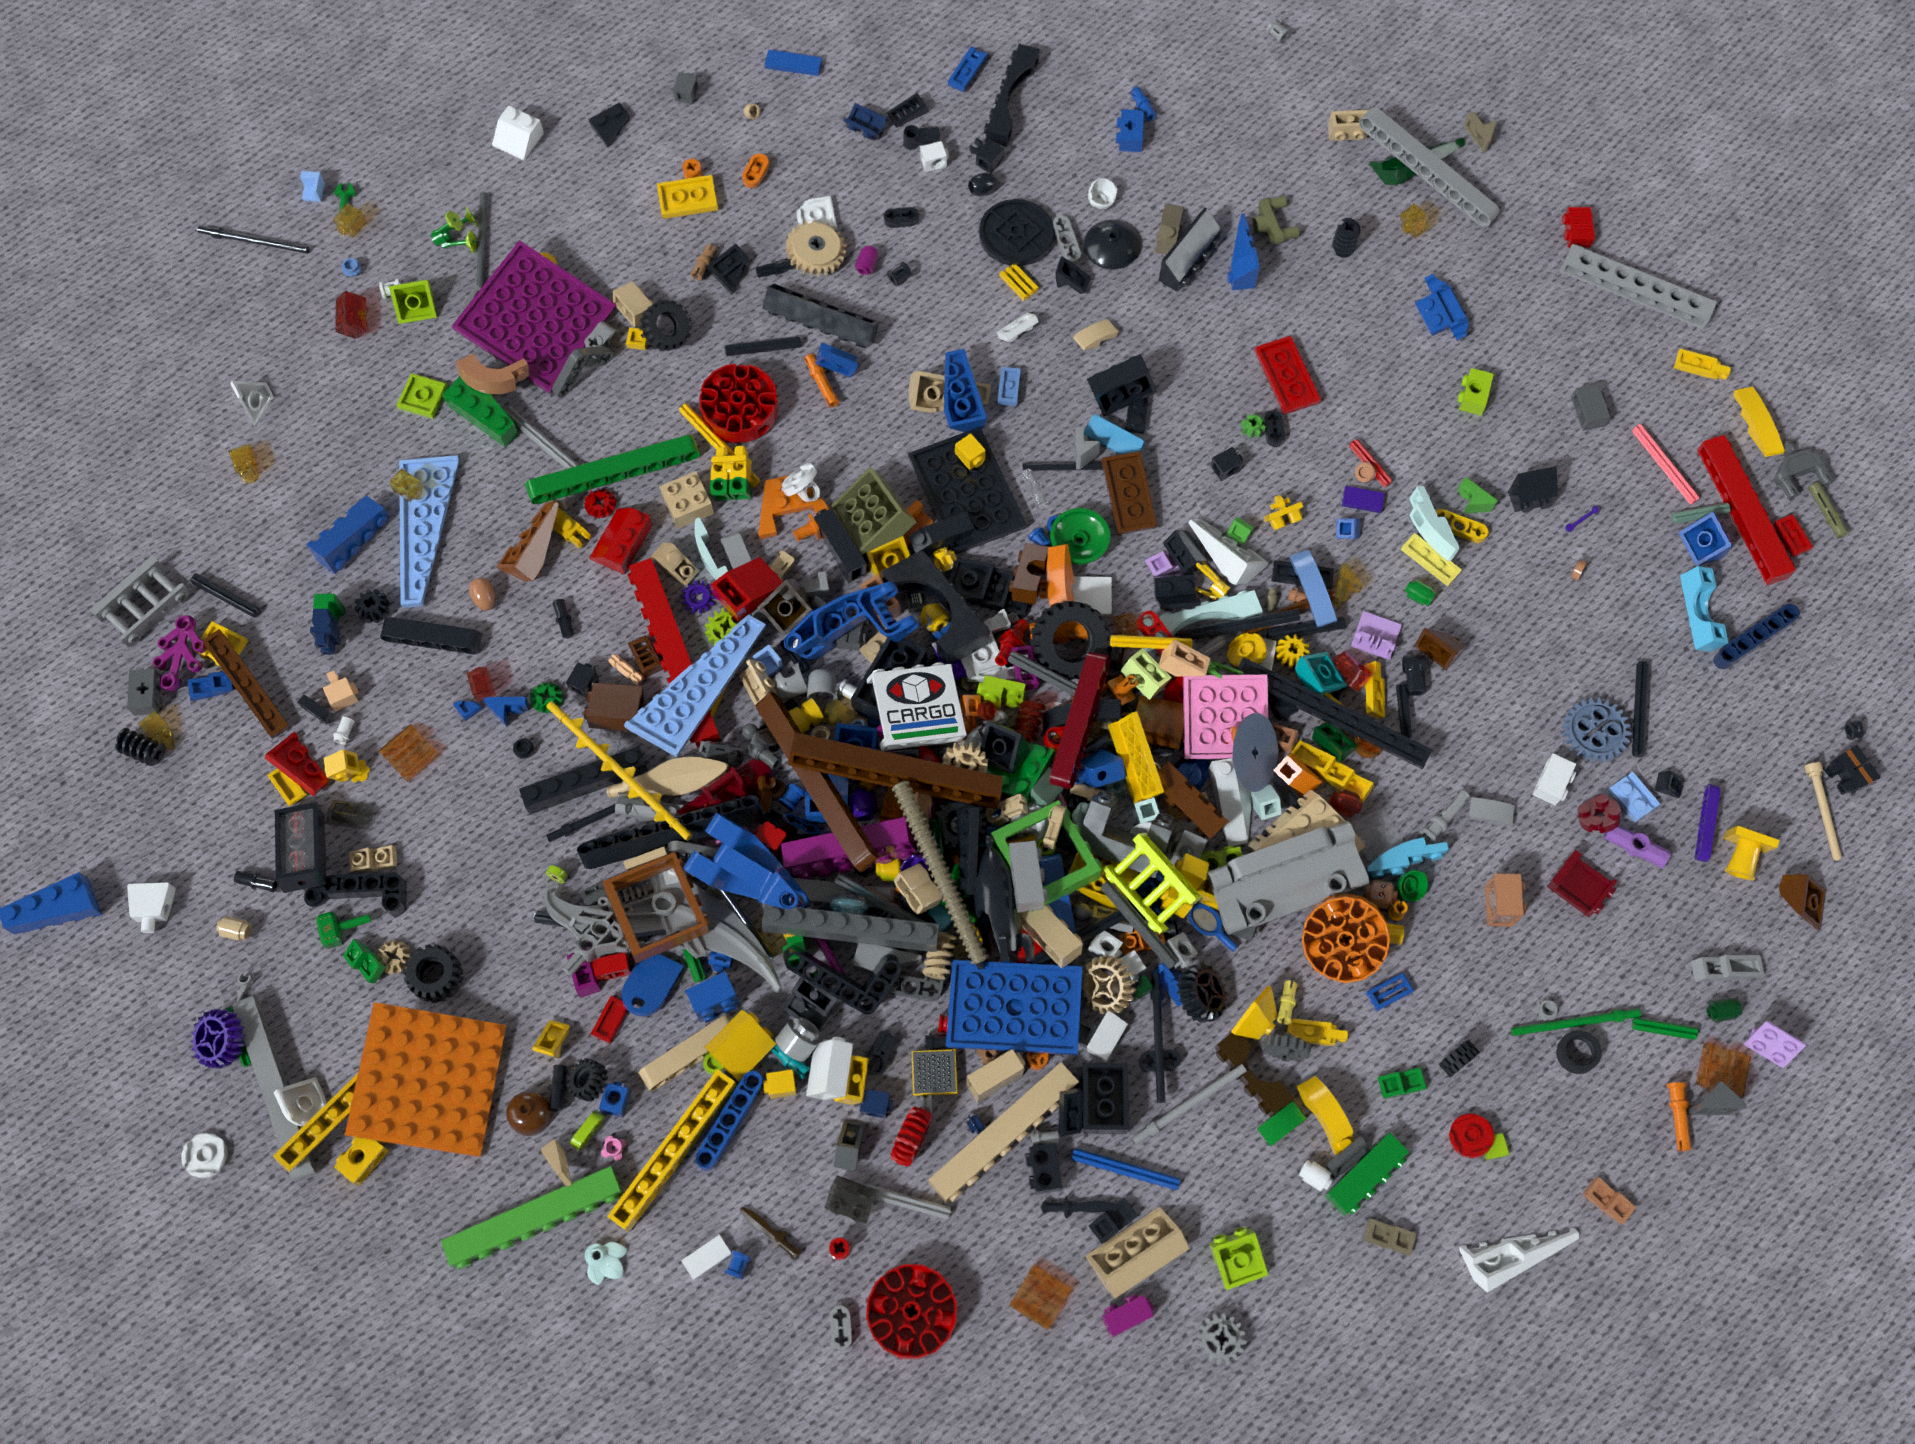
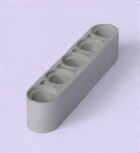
M739 532L720 538L732 569L751 561ZM759 608L750 613L752 617L759 621L768 619Z

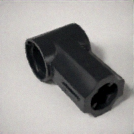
M908 125L904 128L903 146L908 150H914L919 145L940 142L939 127L918 128L915 125Z
M1404 655L1402 658V670L1406 674L1408 695L1420 696L1425 694V655Z

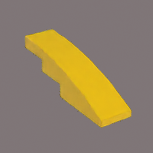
M1754 387L1735 390L1733 396L1742 408L1740 414L1749 426L1748 434L1765 457L1783 454L1785 450L1771 415Z
M1301 740L1291 752L1320 779L1364 803L1374 788L1373 782L1356 775L1355 770L1338 763L1336 757Z

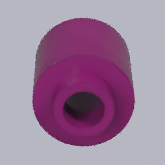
M865 246L861 249L855 263L858 273L861 275L872 274L878 260L877 249L872 246Z

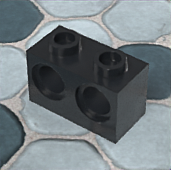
M1056 1143L1029 1147V1153H1025L1027 1167H1031L1032 1175L1028 1176L1030 1189L1035 1190V1195L1062 1191L1063 1186ZM1038 1153H1044L1047 1155L1048 1160L1045 1163H1039L1036 1161L1035 1156ZM1042 1175L1049 1176L1051 1184L1048 1186L1041 1185L1039 1177Z

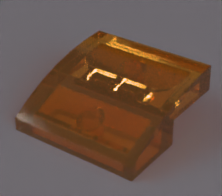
M411 724L379 750L381 755L407 782L439 756V753Z
M1709 1042L1704 1043L1696 1085L1707 1089L1722 1081L1738 1097L1744 1098L1751 1056L1734 1049L1727 1050Z
M1033 1264L1009 1306L1049 1330L1073 1288L1038 1265Z

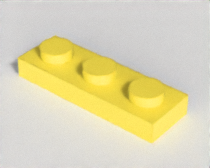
M1415 533L1401 548L1405 554L1446 586H1449L1462 571L1453 562L1447 561L1439 555L1426 541Z

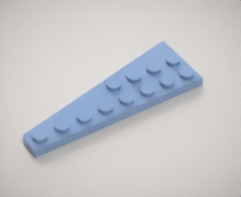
M458 455L399 460L400 588L402 608L418 607L424 604L459 466Z
M748 614L731 629L728 635L716 642L712 649L707 653L705 652L696 663L684 670L659 695L657 694L644 708L642 707L632 719L627 720L624 724L625 728L673 756L678 757L765 630L766 624Z

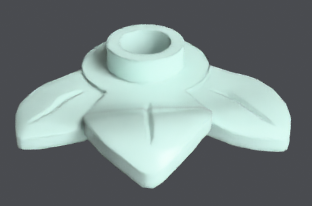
M609 1242L604 1246L601 1244L590 1245L584 1254L585 1261L588 1264L587 1274L589 1279L599 1285L603 1281L604 1276L611 1279L622 1278L623 1267L619 1259L627 1253V1249L616 1242ZM594 1251L600 1252V1258L597 1260L592 1258Z

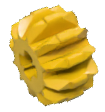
M1296 634L1293 635L1292 639L1287 635L1284 640L1278 641L1275 653H1277L1276 660H1282L1281 666L1289 664L1288 668L1290 670L1293 665H1297L1298 659L1302 656L1310 655V651H1308L1309 644H1303L1304 637L1298 640Z

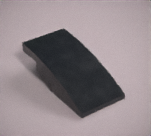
M956 557L957 560L954 563L948 582L953 583L960 596H963L969 603L995 611L1005 609L1006 614L1015 612L1018 617L1025 618L1029 603L1013 601L1012 592H1009L1010 582L1015 580L1014 571L996 568L995 564Z

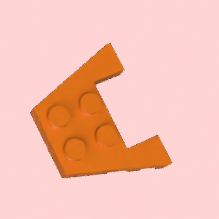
M788 476L765 480L758 532L759 539L777 536L773 517L814 509L816 516V513L820 510H828L829 508L821 496L816 501L805 502L797 493L786 496L781 490L783 488L781 485ZM808 487L807 495L809 498H812L813 491Z

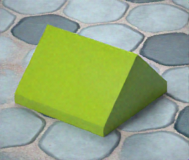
M428 279L389 286L398 324L437 318L434 293Z

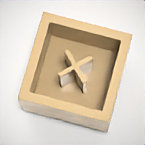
M696 471L659 486L662 498L677 529L695 522V519L698 517L703 519L714 514L712 503Z

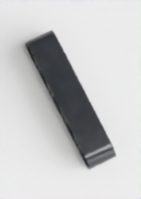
M386 617L384 619L380 638L386 642L473 655L478 653L482 633L475 629L394 617Z

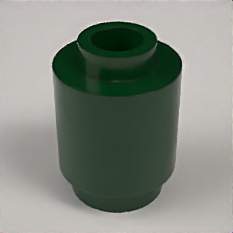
M1730 997L1709 1002L1706 1013L1709 1019L1718 1023L1737 1019L1738 1016L1742 1015V1006L1738 999Z

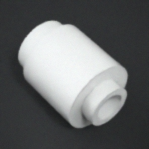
M1307 1160L1298 1174L1304 1182L1320 1192L1323 1188L1327 1190L1333 1181V1178L1330 1177L1332 1172L1315 1161L1310 1162Z

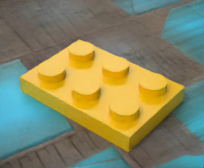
M712 175L656 183L662 219L718 210Z

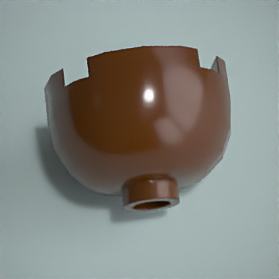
M523 1091L515 1095L510 1100L506 1109L507 1121L510 1127L518 1134L524 1136H535L543 1132L552 1117L549 1101L543 1095L534 1091Z

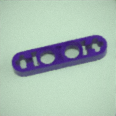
M1708 784L1704 791L1694 856L1695 860L1705 863L1709 861L1711 856L1720 797V787Z

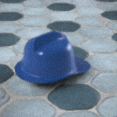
M1187 759L1176 769L1191 785L1200 791L1209 777L1208 768L1210 763L1207 759Z

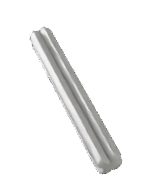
M870 1184L865 1189L864 1195L868 1198L943 1219H949L951 1214V1208L945 1205Z

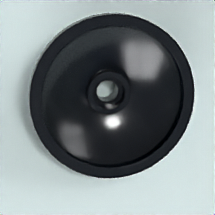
M1118 220L1098 222L1088 230L1084 239V250L1089 260L1098 267L1108 270H1117L1129 266L1136 260L1140 252L1141 244L1137 232L1127 223Z

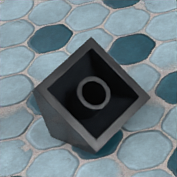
M987 720L980 752H986L985 758L988 759L989 765L1014 774L1030 752L1025 737L1022 733Z

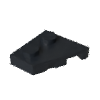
M734 244L707 265V269L732 295L746 267L748 256L737 244Z

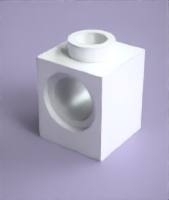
M942 141L920 146V158L925 172L947 167L949 153L948 149L943 147Z
M1103 931L1096 935L1086 953L1093 958H1100L1103 955L1107 956V958L1115 956L1116 960L1122 954L1120 948L1123 942L1108 932ZM1102 947H1107L1110 951H1105Z

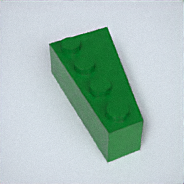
M460 376L442 394L449 408L505 448L518 435L514 422L491 394L471 388Z

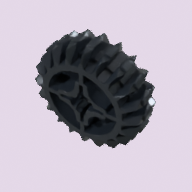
M1194 964L1182 971V974L1178 977L1180 982L1176 985L1179 988L1177 994L1180 995L1178 1002H1182V1010H1187V1016H1191L1193 1021H1199V1023L1212 1022L1222 1016L1223 1011L1226 1010L1225 1004L1228 1000L1225 996L1228 993L1224 989L1226 985L1222 983V977L1218 976V971L1213 970L1212 966H1207L1206 964Z

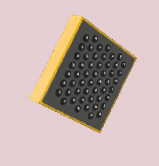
M955 1050L912 1051L913 1096L957 1095Z

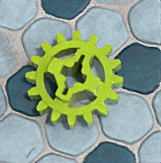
M721 608V613L719 614L714 611L715 617H708L709 623L705 624L707 630L705 631L706 637H709V644L714 643V646L720 640L714 633L720 635L722 640L737 625L733 622V620H737L729 611L725 612L724 608Z

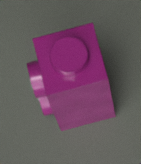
M1134 1294L1124 1299L1126 1304L1120 1307L1114 1304L1104 1309L1106 1314L1102 1315L1101 1318L1111 1338L1154 1316L1152 1312L1155 1309L1149 1298L1145 1299L1144 1295L1138 1297L1137 1294Z

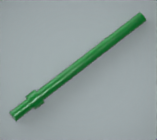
M1617 1009L1612 1010L1611 1013L1513 1027L1510 1030L1512 1036L1611 1021L1619 1023L1624 1022L1625 1019L1641 1017V1012L1639 1009L1625 1011Z

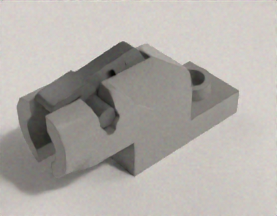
M618 793V803L615 804L616 814L637 818L639 822H655L656 811L641 797L630 799L628 793ZM661 799L659 802L672 816H678L679 813L677 811L683 807V805L664 803Z

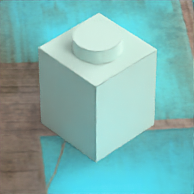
M1267 785L1261 791L1251 792L1253 808L1261 820L1282 814L1280 797L1271 785Z
M1155 797L1134 804L1140 824L1154 821L1158 813L1161 814Z

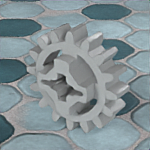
M1225 1313L1221 1314L1220 1319H1218L1216 1314H1213L1212 1321L1208 1318L1204 1319L1206 1326H1198L1202 1333L1196 1334V1338L1201 1339V1342L1196 1346L1203 1347L1204 1350L1201 1352V1356L1208 1354V1362L1216 1359V1365H1220L1222 1360H1224L1225 1364L1228 1365L1230 1364V1357L1236 1361L1238 1360L1236 1353L1242 1354L1244 1352L1240 1345L1246 1344L1245 1340H1241V1336L1246 1333L1245 1331L1239 1332L1238 1328L1241 1326V1323L1235 1325L1233 1323V1316L1226 1320ZM1218 1324L1217 1330L1214 1333H1207L1212 1325ZM1227 1326H1229L1233 1330L1235 1336H1231V1334L1227 1330ZM1220 1333L1226 1339V1342L1222 1343L1221 1347L1219 1341L1215 1339ZM1206 1342L1212 1344L1215 1348L1214 1352L1209 1349ZM1235 1346L1229 1354L1224 1355L1226 1347Z

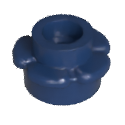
M977 1114L971 1117L968 1115L969 1120L966 1123L972 1134L977 1132L979 1135V1132L985 1129Z

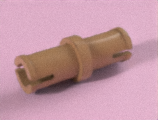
M707 244L702 255L698 256L697 264L690 274L693 279L697 275L696 280L700 281L707 265L711 263L712 258L717 252V248L714 245L710 249L711 244Z

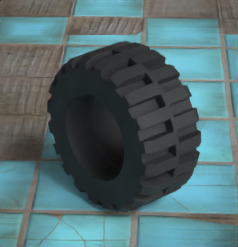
M1076 601L1054 603L1050 608H1045L1041 612L1042 615L1034 621L1036 623L1035 627L1031 628L1030 634H1032V639H1030V646L1033 647V654L1037 659V663L1069 680H1079L1088 652L1109 655L1107 650L1108 647H1111L1109 640L1111 631L1106 626L1107 621L1100 616L1101 613L1097 609H1093L1086 603ZM1066 621L1080 623L1084 626L1088 635L1085 651L1078 658L1071 660L1060 657L1053 647L1054 633L1058 626Z

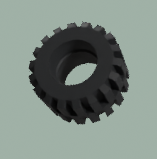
M663 300L654 303L642 313L643 317L640 318L639 322L642 325L639 326V330L643 331L641 337L646 338L647 341L645 343L647 345L651 344V348L659 349V351H670L680 347L690 337L689 331L692 330V325H689V322L692 321L691 317L687 318L686 315L688 311H683V306L681 304L676 305V301L673 300L670 302ZM660 315H666L673 321L674 333L671 337H666L659 332L657 319Z
M428 944L425 945V949L417 948L418 952L416 954L412 952L409 955L411 960H406L405 962L407 969H403V974L406 976L404 981L408 985L409 990L425 1002L437 1003L438 999L443 1002L446 1001L445 997L447 995L451 998L454 995L452 991L454 989L458 991L460 987L457 984L458 982L462 983L463 980L460 974H463L460 961L444 946L441 947L434 944V947ZM436 963L444 965L443 975L437 982L432 984L423 983V973L427 967Z

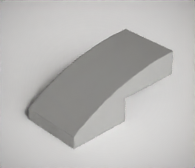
M1471 797L1469 820L1490 821L1493 825L1513 826L1514 805Z

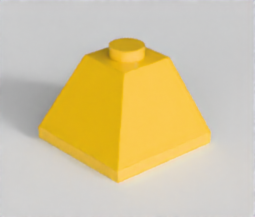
M1267 985L1232 1029L1231 1032L1233 1034L1259 1040L1264 1033L1266 1035L1271 1033L1276 1026L1273 1022L1278 1016L1272 987Z

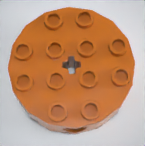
M1343 893L1328 896L1314 905L1305 918L1302 944L1305 957L1315 971L1329 979L1350 983L1364 980L1378 971L1387 957L1390 936L1386 919L1376 905L1362 896ZM1342 934L1350 935L1348 942L1344 939L1340 940Z

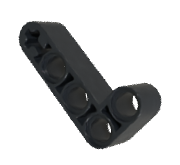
M395 872L326 875L327 885L319 886L320 891L330 899L382 897L383 908L394 917L402 915L406 910L407 883ZM394 881H399L397 887L391 888V884ZM373 882H378L374 889H370V885ZM357 883L354 889L348 890L350 884ZM394 901H398L397 907L390 909V905Z

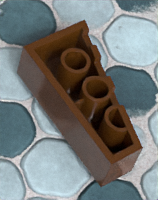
M1169 761L1157 771L1164 793L1168 796L1165 800L1173 808L1178 806L1183 811L1180 815L1188 823L1193 821L1198 826L1195 830L1203 838L1208 836L1211 839L1228 822Z

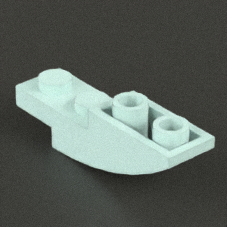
M1417 486L1409 499L1413 506L1409 516L1425 541L1447 561H1452L1460 549L1458 542L1455 540L1446 518L1437 516V512L1430 501V496L1427 494L1425 487Z

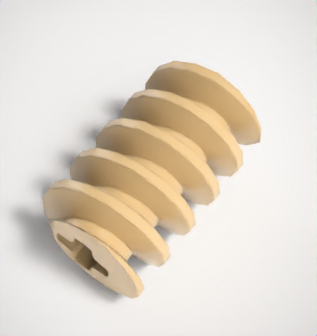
M938 932L936 952L928 951L926 953L928 959L924 961V965L927 968H924L922 971L925 976L934 979H946L943 975L950 974V970L946 969L945 966L952 965V962L948 961L947 958L954 956L948 950L955 949V945L951 944L950 941H956L957 937L945 932Z

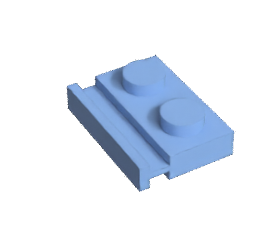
M1631 772L1608 789L1634 822H1637L1660 805L1634 772Z

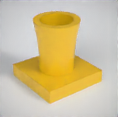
M1741 826L1725 831L1723 839L1736 843V847L1724 871L1741 879L1755 880L1760 852L1766 853L1777 849L1780 840Z

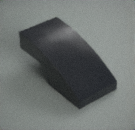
M1123 1198L1116 1204L1118 1206L1116 1209L1103 1213L1089 1225V1228L1101 1244L1105 1243L1139 1216L1126 1198Z

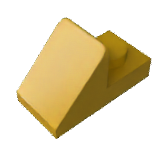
M549 1020L532 1050L560 1058L561 1045L570 1032V1025Z

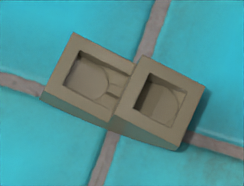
M1368 1219L1363 1241L1410 1256L1416 1233L1398 1226H1390L1374 1219Z

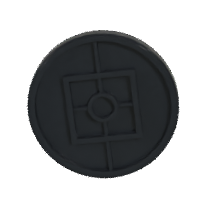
M1022 199L1004 200L990 207L981 218L979 225L981 246L991 258L1002 264L1010 266L1033 264L1042 259L1049 252L1053 244V222L1048 213L1033 202Z

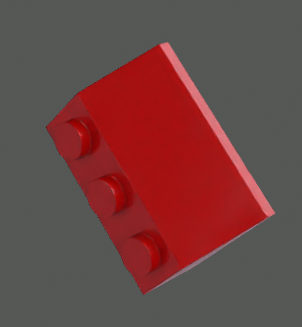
M634 508L617 509L589 559L625 575L653 526L650 515Z

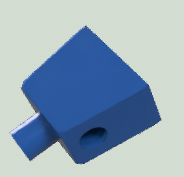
M1102 748L1082 758L1075 784L1086 783L1097 788L1126 778L1123 759Z

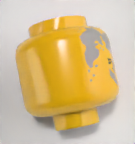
M933 603L927 604L922 608L919 620L928 632L933 633L936 630H941L949 623V615L940 604Z

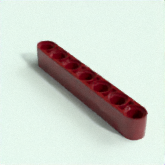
M1088 652L1050 774V785L1068 789L1074 787L1109 671V655Z

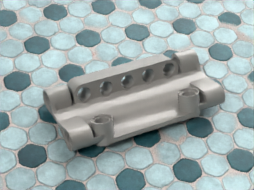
M1349 821L1327 829L1326 827L1315 829L1238 857L1228 862V865L1207 872L1222 923L1228 935L1309 908L1328 896L1342 894L1369 884L1367 872L1355 845L1354 830ZM1337 882L1341 888L1335 890L1330 886V883ZM1258 911L1261 917L1253 919L1250 916V912Z

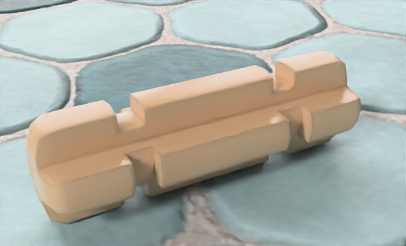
M613 654L610 657L609 663L614 668H617L624 676L631 679L634 684H641L644 676L640 672H636L635 668L625 660H622L617 654Z

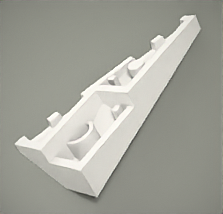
M1570 1228V1232L1559 1235L1555 1231H1550L1547 1237L1537 1238L1535 1234L1506 1238L1501 1239V1243L1487 1246L1486 1242H1481L1478 1248L1467 1249L1466 1245L1460 1246V1252L1473 1280L1488 1293L1578 1240L1579 1231L1575 1228Z

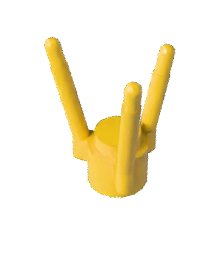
M1196 563V566L1214 583L1210 587L1212 593L1195 587V592L1205 595L1213 601L1226 596L1231 588L1207 564L1201 565Z

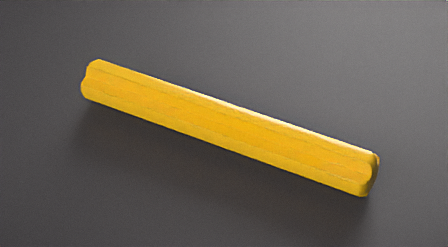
M1111 635L1110 646L1165 649L1174 640H1177L1192 648L1193 642L1192 639L1124 635Z

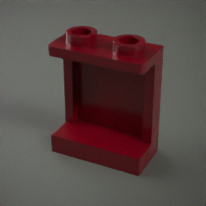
M1574 850L1546 887L1589 918L1594 913L1598 915L1605 904L1602 902L1606 897L1609 899L1616 891L1614 885L1617 883V880L1613 879L1610 881L1579 859L1582 854Z

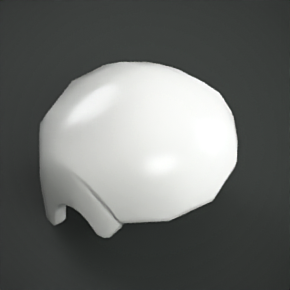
M1099 178L1091 184L1088 191V200L1097 209H1107L1113 205L1116 199L1117 188L1107 178Z

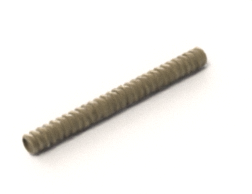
M903 781L893 786L892 792H895V798L899 799L897 802L901 804L900 809L904 810L903 816L907 817L906 822H909L910 825L908 827L912 828V835L915 834L914 840L918 841L917 846L921 848L920 853L924 854L922 857L926 859L925 864L929 865L928 870L932 872L931 877L935 878L934 883L938 885L936 888L941 891L939 894L943 896L942 901L946 902L945 908H948V914L952 915L951 921L955 922L953 925L958 929L956 932L960 933V940L963 939L962 945L966 946L965 951L969 953L968 958L972 959L971 964H978L988 959L989 954L985 953L986 948L982 946L984 943L983 941L980 942L979 939L981 937L976 933L978 930L974 929L973 926L975 924L971 922L972 917L968 916L969 911L965 909L966 904L962 903L963 898L959 896L961 893L956 890L958 887L954 885L955 880L951 879L952 874L948 872L949 867L945 866L946 861L942 859L944 856L939 853L941 850L937 848L938 843L934 842L935 837L931 835L932 830L928 829L930 826L926 824L927 819L923 818L924 813L920 811L921 806L917 805L918 800L914 798L916 796L915 793L911 792L913 789L909 787L910 782Z

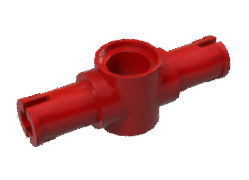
M1018 620L1013 629L1007 630L999 638L998 641L1001 646L995 658L997 665L1004 666L1007 664L1012 647H1023L1026 645L1023 641L1024 633L1029 627V623L1026 620Z

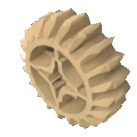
M1105 955L1100 956V958H1094L1092 962L1085 965L1087 969H1083L1084 977H1082V990H1084L1085 994L1081 998L1088 999L1086 1005L1093 1004V1011L1099 1010L1100 1014H1105L1107 1011L1113 1014L1115 1012L1118 1013L1123 1008L1129 1006L1128 1001L1134 999L1131 993L1136 991L1132 987L1136 980H1131L1130 978L1134 972H1127L1129 965H1122V959L1115 960V956L1107 958ZM1101 968L1109 969L1114 974L1108 975L1106 972L1103 973ZM1107 995L1109 998H1112L1114 1002L1107 1001L1103 999L1101 996Z

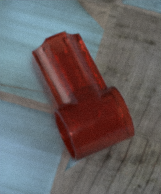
M1346 651L1338 654L1334 659V665L1347 678L1345 680L1347 685L1356 691H1361L1373 675L1367 667L1359 664Z

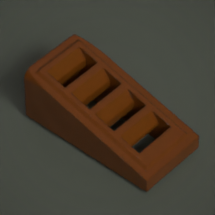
M646 635L628 643L644 678L663 670ZM645 641L646 645L637 649L634 648V646ZM648 648V651L639 655L637 654L638 652ZM651 654V657L644 659L642 661L640 660L641 658ZM654 660V663L649 664L645 667L643 666L644 664Z

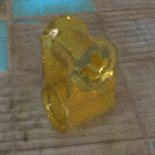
M245 444L229 450L234 469L240 475L242 481L248 484L254 483L258 479L259 473L251 446Z

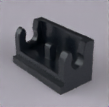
M1175 530L1163 542V545L1183 574L1197 572L1196 563L1205 565L1209 561L1189 531Z

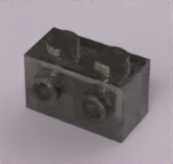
M837 1175L830 1187L824 1208L834 1214L849 1217L855 1222L867 1224L879 1190Z

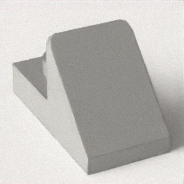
M1075 427L1076 469L1083 468L1099 455L1100 442L1087 441V435H1084L1083 427Z

